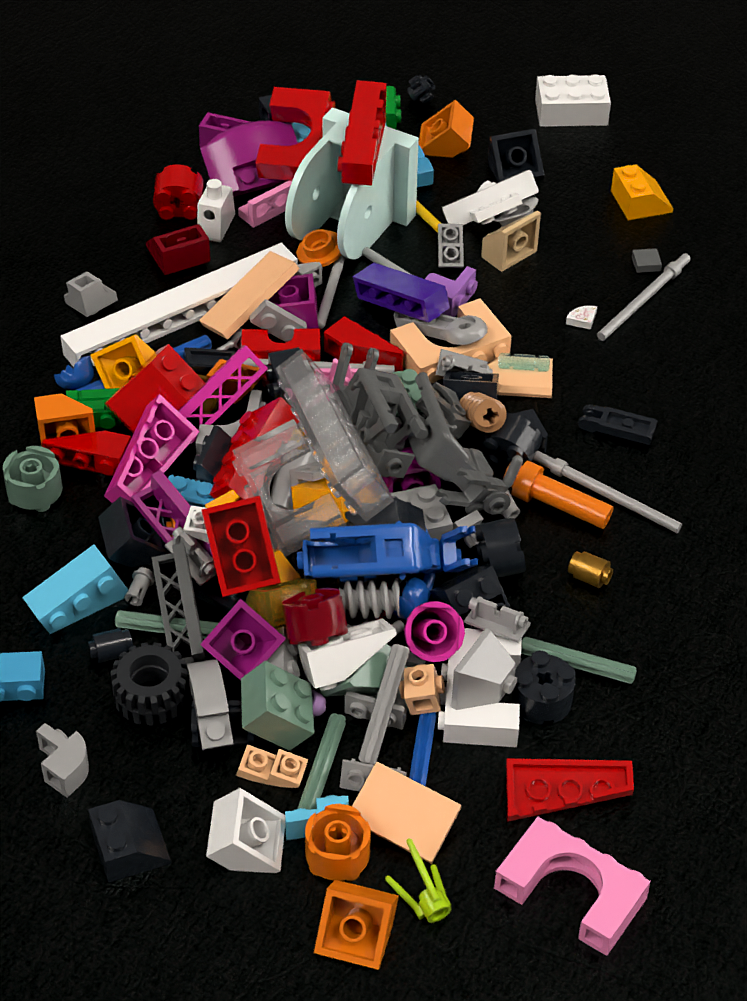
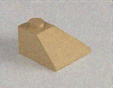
M535 211L486 235L482 241L481 257L502 272L535 253L538 247L541 213Z

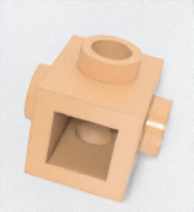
M419 664L414 667L405 668L404 680L400 682L399 689L401 698L405 699L410 714L418 715L441 711L440 694L445 693L443 676L437 675L434 664Z

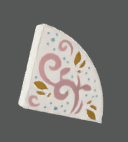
M582 306L572 310L567 316L566 324L591 330L597 307Z

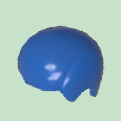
M82 357L74 364V369L68 365L66 370L61 371V374H55V382L65 390H76L89 384L94 377L91 357Z
M413 577L407 581L402 596H399V617L397 611L393 612V616L406 621L409 614L417 606L428 602L429 590L421 579Z

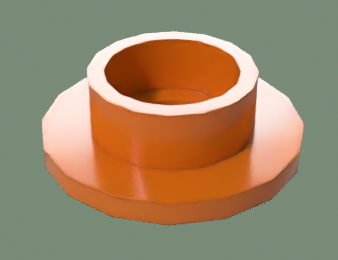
M317 229L306 234L296 252L298 261L301 264L320 262L322 267L335 262L341 256L337 244V233Z

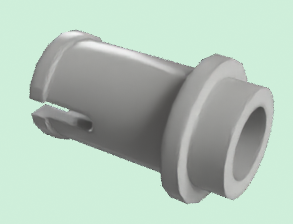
M141 567L133 572V581L124 596L127 602L132 597L131 605L140 606L143 603L148 588L154 584V574L151 570Z

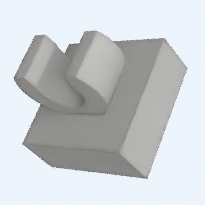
M476 510L454 522L453 530L460 526H467L468 528L478 525L482 522L483 517ZM475 533L463 537L464 542L469 548L479 543L476 541Z

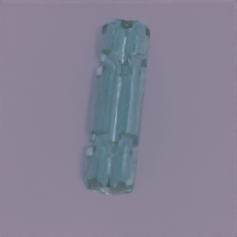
M500 353L498 366L502 369H509V366L517 370L534 371V368H538V371H548L550 358L543 355L535 358V355L514 354V356H510V353Z

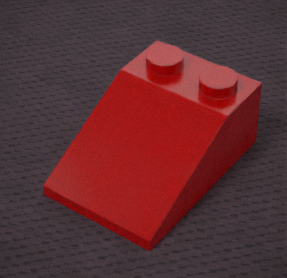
M167 344L158 349L104 404L134 433L146 406L159 394L178 411L205 385V382Z

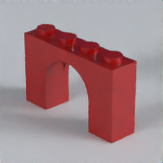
M274 87L269 105L272 120L300 123L309 127L311 132L306 139L295 145L260 144L255 162L259 178L293 180L305 156L323 138V117L331 108H335V102L331 101L330 91Z

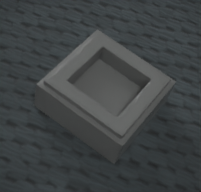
M657 248L632 251V259L637 273L661 271L662 263Z

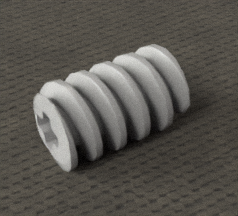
M350 581L345 582L343 589H340L339 586L345 612L349 610L352 619H355L358 610L361 611L364 619H367L370 610L373 611L376 619H379L382 610L385 611L387 619H391L394 611H397L399 617V585L397 581L393 582L390 590H388L385 581L381 582L379 589H376L373 581L369 582L367 589H364L361 581L357 582L355 589H352Z

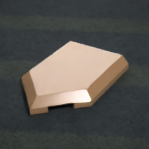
M501 356L487 364L493 370V373L499 374L498 395L552 397V359Z

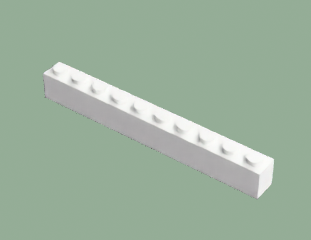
M282 243L272 246L61 335L63 355L74 367V364L80 358L85 356L91 357V354L135 334L145 343L151 342L199 321L269 251L294 261L297 265L298 259Z

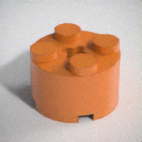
M331 804L325 806V810L318 814L315 812L310 816L305 827V854L309 869L314 875L328 880L353 881L359 877L360 873L367 866L370 858L371 832L368 821H365L360 811L345 804Z

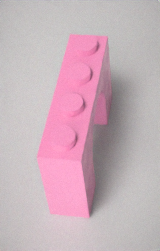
M537 817L497 869L494 889L522 905L539 881L551 872L570 870L586 876L597 888L599 897L581 921L578 939L607 956L647 899L650 881L645 879L638 871L630 870L619 864L612 856L602 854L593 849L584 840L574 838L562 831L555 823L547 822Z

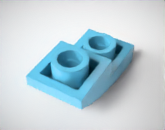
M330 795L325 798H316V809L300 808L294 811H285L286 840L304 838L305 827L311 815L315 812L318 814L325 810V806L331 804L349 805L348 796Z

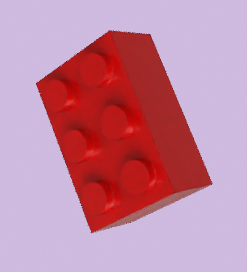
M260 495L201 509L222 597L281 583Z

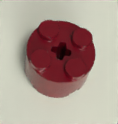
M319 588L315 589V594L305 595V591L282 600V611L288 641L291 645L300 644L305 641H310L311 646L324 645L329 642L328 637L341 636L349 632L339 589Z

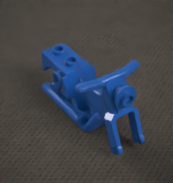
M397 521L396 524L310 528V541L303 540L302 552H297V568L303 569L304 580L340 578L342 583L346 581L356 582L358 577H363V582L376 578V575L399 574L400 579L403 580L405 579V574H424L423 582L428 587L430 599V590L433 588L436 573L441 571L460 572L478 565L477 558L472 560L470 558L462 559L461 549H456V540L474 534L476 530L475 526L468 528L467 526H460L442 534L439 541L437 538L430 537L427 528L424 531L415 523H402L401 521ZM320 540H324V541H325V542H312V541H320Z

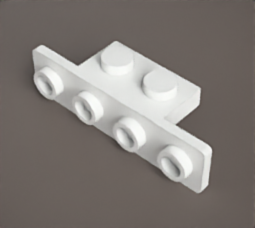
M527 170L448 204L442 210L448 224L465 225L472 221L486 224L495 220V215L503 212L506 215L516 211V206L523 204L522 199L538 193L539 190L532 172Z

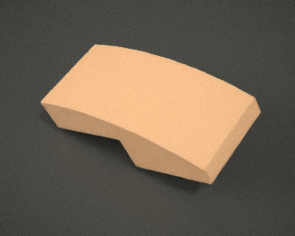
M247 744L236 776L272 786L299 788L308 759L281 749L275 755Z

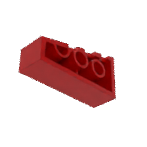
M360 80L356 82L352 109L349 113V125L346 126L345 141L342 142L341 156L338 158L337 171L342 172V183L372 186L386 125L387 83Z
M282 397L253 412L248 411L241 417L239 429L231 439V447L222 459L223 465L213 479L214 485L209 495L214 499L231 490L236 492L239 500L259 495L268 479L265 474L276 466L280 459L276 455L283 445L289 444L293 437L289 433L293 426H299L303 420V417Z

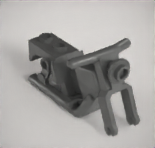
M344 342L333 379L337 392L326 404V410L330 415V419L311 418L308 421V425L315 429L353 434V437H358V443L373 473L382 477L404 478L415 457L412 453L400 452L404 448L405 440L409 436L413 437L414 435L416 438L424 439L429 434L400 378L393 373L375 370L379 358V350L370 348L367 352L364 368H359L348 386L344 385L350 358L353 353V345ZM398 405L407 420L401 429L402 422L399 417H396Z
M419 373L415 380L418 388L422 390L420 392L422 397L415 405L427 416L424 419L420 415L429 434L424 439L416 438L415 435L413 437L409 436V443L419 466L446 481L451 480L462 491L455 492L439 489L435 495L442 497L439 501L444 505L465 507L467 514L476 510L478 512L485 510L489 514L504 512L511 503L509 495L505 492L513 485L523 464V458L520 455L513 457L502 480L492 477L493 470L482 452L478 449L463 448L457 441L472 422L466 419V411L461 406L456 392L437 382L431 385L427 373ZM398 405L397 411L404 426L407 420Z

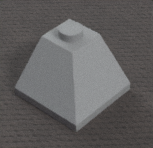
M485 629L454 669L451 708L460 710L499 703L506 693L510 694L517 683V677H515L516 663L492 631Z

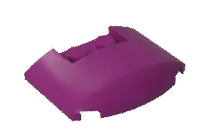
M270 120L253 121L231 127L217 134L206 146L204 145L201 148L210 180H220L223 186L232 188L233 197L287 182L288 180L259 178L255 162L260 144L281 146L298 144L292 124Z

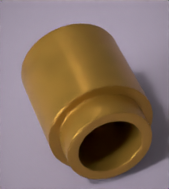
M584 551L582 553H574L568 566V573L573 574L575 579L600 588L603 584L607 585L609 583L613 569L610 568V561Z

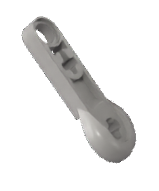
M396 311L393 315L396 327L414 322L423 335L457 345L474 343L483 338L488 330L486 323L481 318L472 315L456 318L440 314L438 318L433 319L429 323Z

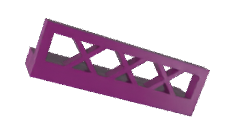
M161 470L151 475L150 487L131 496V502L166 544L174 539V536L171 537L170 535H172L176 528H184L191 506ZM154 495L160 503L158 508L146 506L142 501ZM160 516L173 518L176 522L175 528L162 526L159 522ZM196 538L213 558L210 543Z

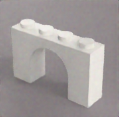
M464 628L465 636L462 646L448 659V663L442 662L441 675L444 681H447L445 693L440 694L441 705H445V711H439L438 730H444L443 742L517 747L520 704L495 703L460 710L451 708L454 669L484 631L482 629ZM494 634L515 661L517 668L521 660V640L517 643Z

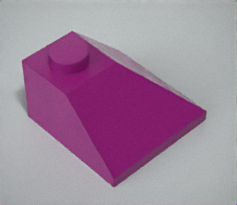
M240 599L200 645L241 680L242 677L262 662L268 661L286 638Z

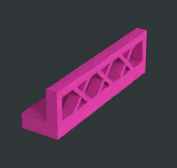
M243 345L178 411L186 419L188 417H199V426L203 424V417H210L204 424L212 425L268 368L246 345ZM248 358L260 368L253 376H241V365ZM237 370V376H230ZM226 379H237V391L233 395H222V383ZM241 379H249L241 386ZM218 388V395H211ZM207 398H218V410L214 414H203V402ZM222 398H229V399L222 405ZM199 407V414H192ZM197 435L190 442V444H192L197 439Z

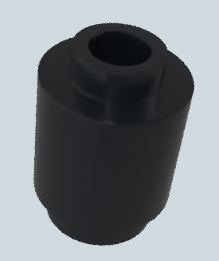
M121 628L93 634V641L88 642L91 658H97L99 664L119 659V655L122 652L128 653L129 648L133 646L129 629L121 630Z

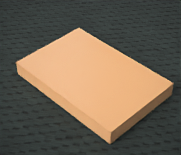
M379 762L375 763L352 807L361 812V816L365 821H368L371 833L410 852L406 840L408 838L412 839L421 859L431 864L462 808L460 804Z

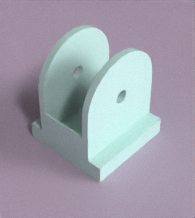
M331 108L323 117V138L305 156L292 180L286 201L285 224L290 236L303 240L306 234L319 229L329 217L338 220V249L342 256L354 260L360 258L365 247L370 248L393 221L407 226L416 216L419 138L385 126L372 186L342 183V172L337 171L338 158L341 156L342 142L345 141L346 126L349 125V113Z

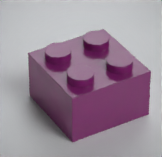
M313 273L292 276L268 301L305 321L307 329L319 328Z

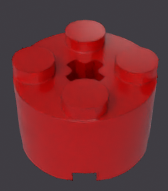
M178 164L165 167L160 174L158 172L155 179L153 204L159 212V216L165 220H170L173 217H185L189 220L195 219L197 217L198 202L203 194L204 181L202 176L198 172L197 174L192 172L190 167Z

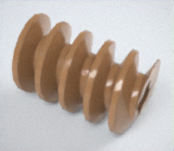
M469 392L460 399L459 402L466 411V419L472 422L470 426L489 433L499 430L504 425L506 409L499 400L480 392Z

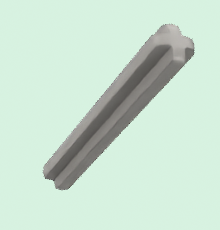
M399 644L392 645L358 757L359 761L375 765L378 759L410 652L409 648Z

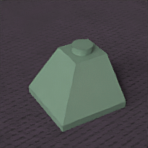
M385 644L346 680L337 682L335 688L320 690L319 693L324 697L345 696L346 692L350 691L359 694L378 693L391 648L388 644Z

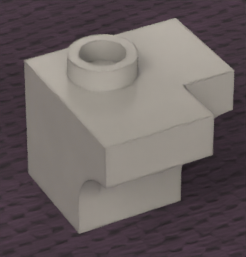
M85 272L66 282L68 287V293L64 295L66 304L86 317L94 315L99 310L118 301L116 292L102 284V280L89 272Z

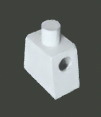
M211 179L207 182V187L198 202L197 224H200L209 240L221 242L235 215L232 188L223 186L220 180Z

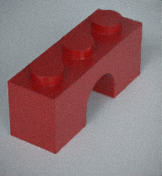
M320 328L294 329L293 338L285 343L271 341L268 337V329H242V346L246 345L259 359H268V353L299 347L304 361L320 362Z

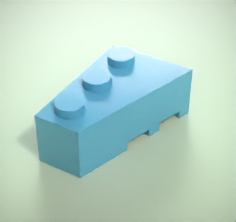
M92 545L22 598L41 624L51 634L124 599L128 589L97 547Z

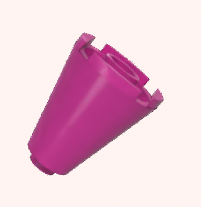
M430 601L417 606L409 614L404 627V637L410 651L418 658L428 662H440L449 659L460 649L465 636L464 622L459 614L449 604L438 601Z

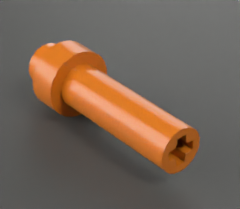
M527 460L521 466L511 486L512 496L527 503L533 497L601 529L606 527L614 506L543 475L544 468Z

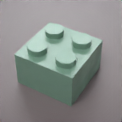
M267 661L262 662L241 678L242 729L289 751L314 734L311 683Z

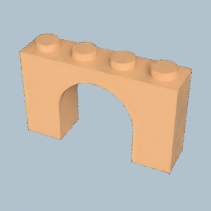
M477 299L458 306L457 318L467 315L481 318L486 323L488 330L486 335L480 340L457 347H441L427 340L414 322L390 330V343L404 351L403 367L405 369H413L417 374L426 372L430 382L434 383L444 378L436 375L441 349L491 362L501 356L510 355L511 334L481 299Z

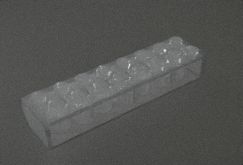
M300 349L275 368L280 377L277 382L284 390L286 400L292 406V413L300 421L298 425L306 435V442L314 450L312 453L314 458L322 466L320 471L329 481L327 486L336 498L342 496L345 499L344 504L352 515L359 514L367 522L391 504L394 499L332 382L309 356Z

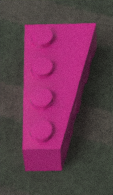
M160 394L146 406L104 496L111 503L115 502L119 497L131 501V496L150 487L151 475L159 470L165 473L200 432Z

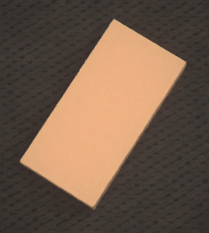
M269 251L199 320L200 323L223 338L229 339L250 319L252 312L265 299L269 300L300 268L294 261Z

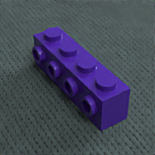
M372 263L353 276L359 299L428 323L438 318L440 314L450 308L448 294L444 285L399 270Z

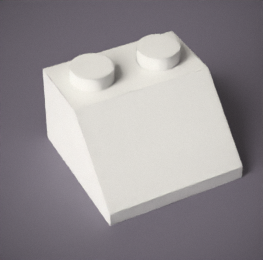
M241 788L214 801L206 857L229 870L265 873L279 872L281 869L285 833V815Z

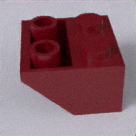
M200 224L153 237L146 242V247L164 275L210 262L209 238Z

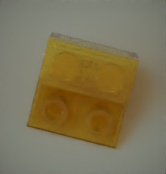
M297 578L249 591L245 603L278 631L281 627H285L282 600L305 591V595L315 594V589H317L316 580Z

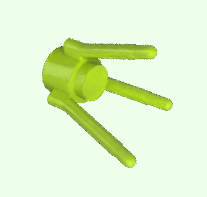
M408 838L406 843L427 888L420 893L419 904L390 876H386L385 880L415 911L418 919L426 917L430 923L439 921L450 913L451 903L446 896L437 866L432 864L430 867L436 886L434 887L413 840Z

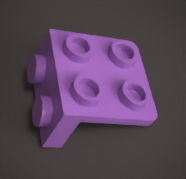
M468 266L455 281L435 273H430L425 278L446 287L450 308L442 314L452 317L458 314V306L466 304L475 293L478 282L475 280L476 269Z

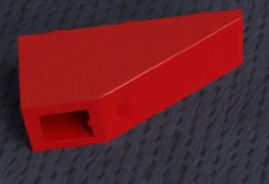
M345 316L324 332V351L338 360L341 347L346 342L353 345V353L349 363L362 364L363 361H366L368 350L375 348L379 350L377 365H394V371H403V350Z
M98 431L43 439L42 447L51 450L60 465L114 476L131 440V436L110 431Z

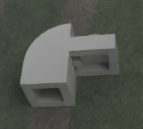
M44 723L36 731L40 750L49 755L41 763L44 781L65 797H69L84 782L88 775L89 762L85 741L77 731L68 738L61 730H54Z

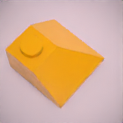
M135 334L91 354V357L105 389L120 388L155 351Z

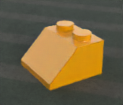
M627 165L614 168L611 192L628 220L673 212V207L656 179L639 166Z

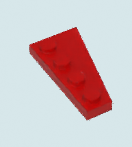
M507 758V822L632 795L634 791L632 761Z

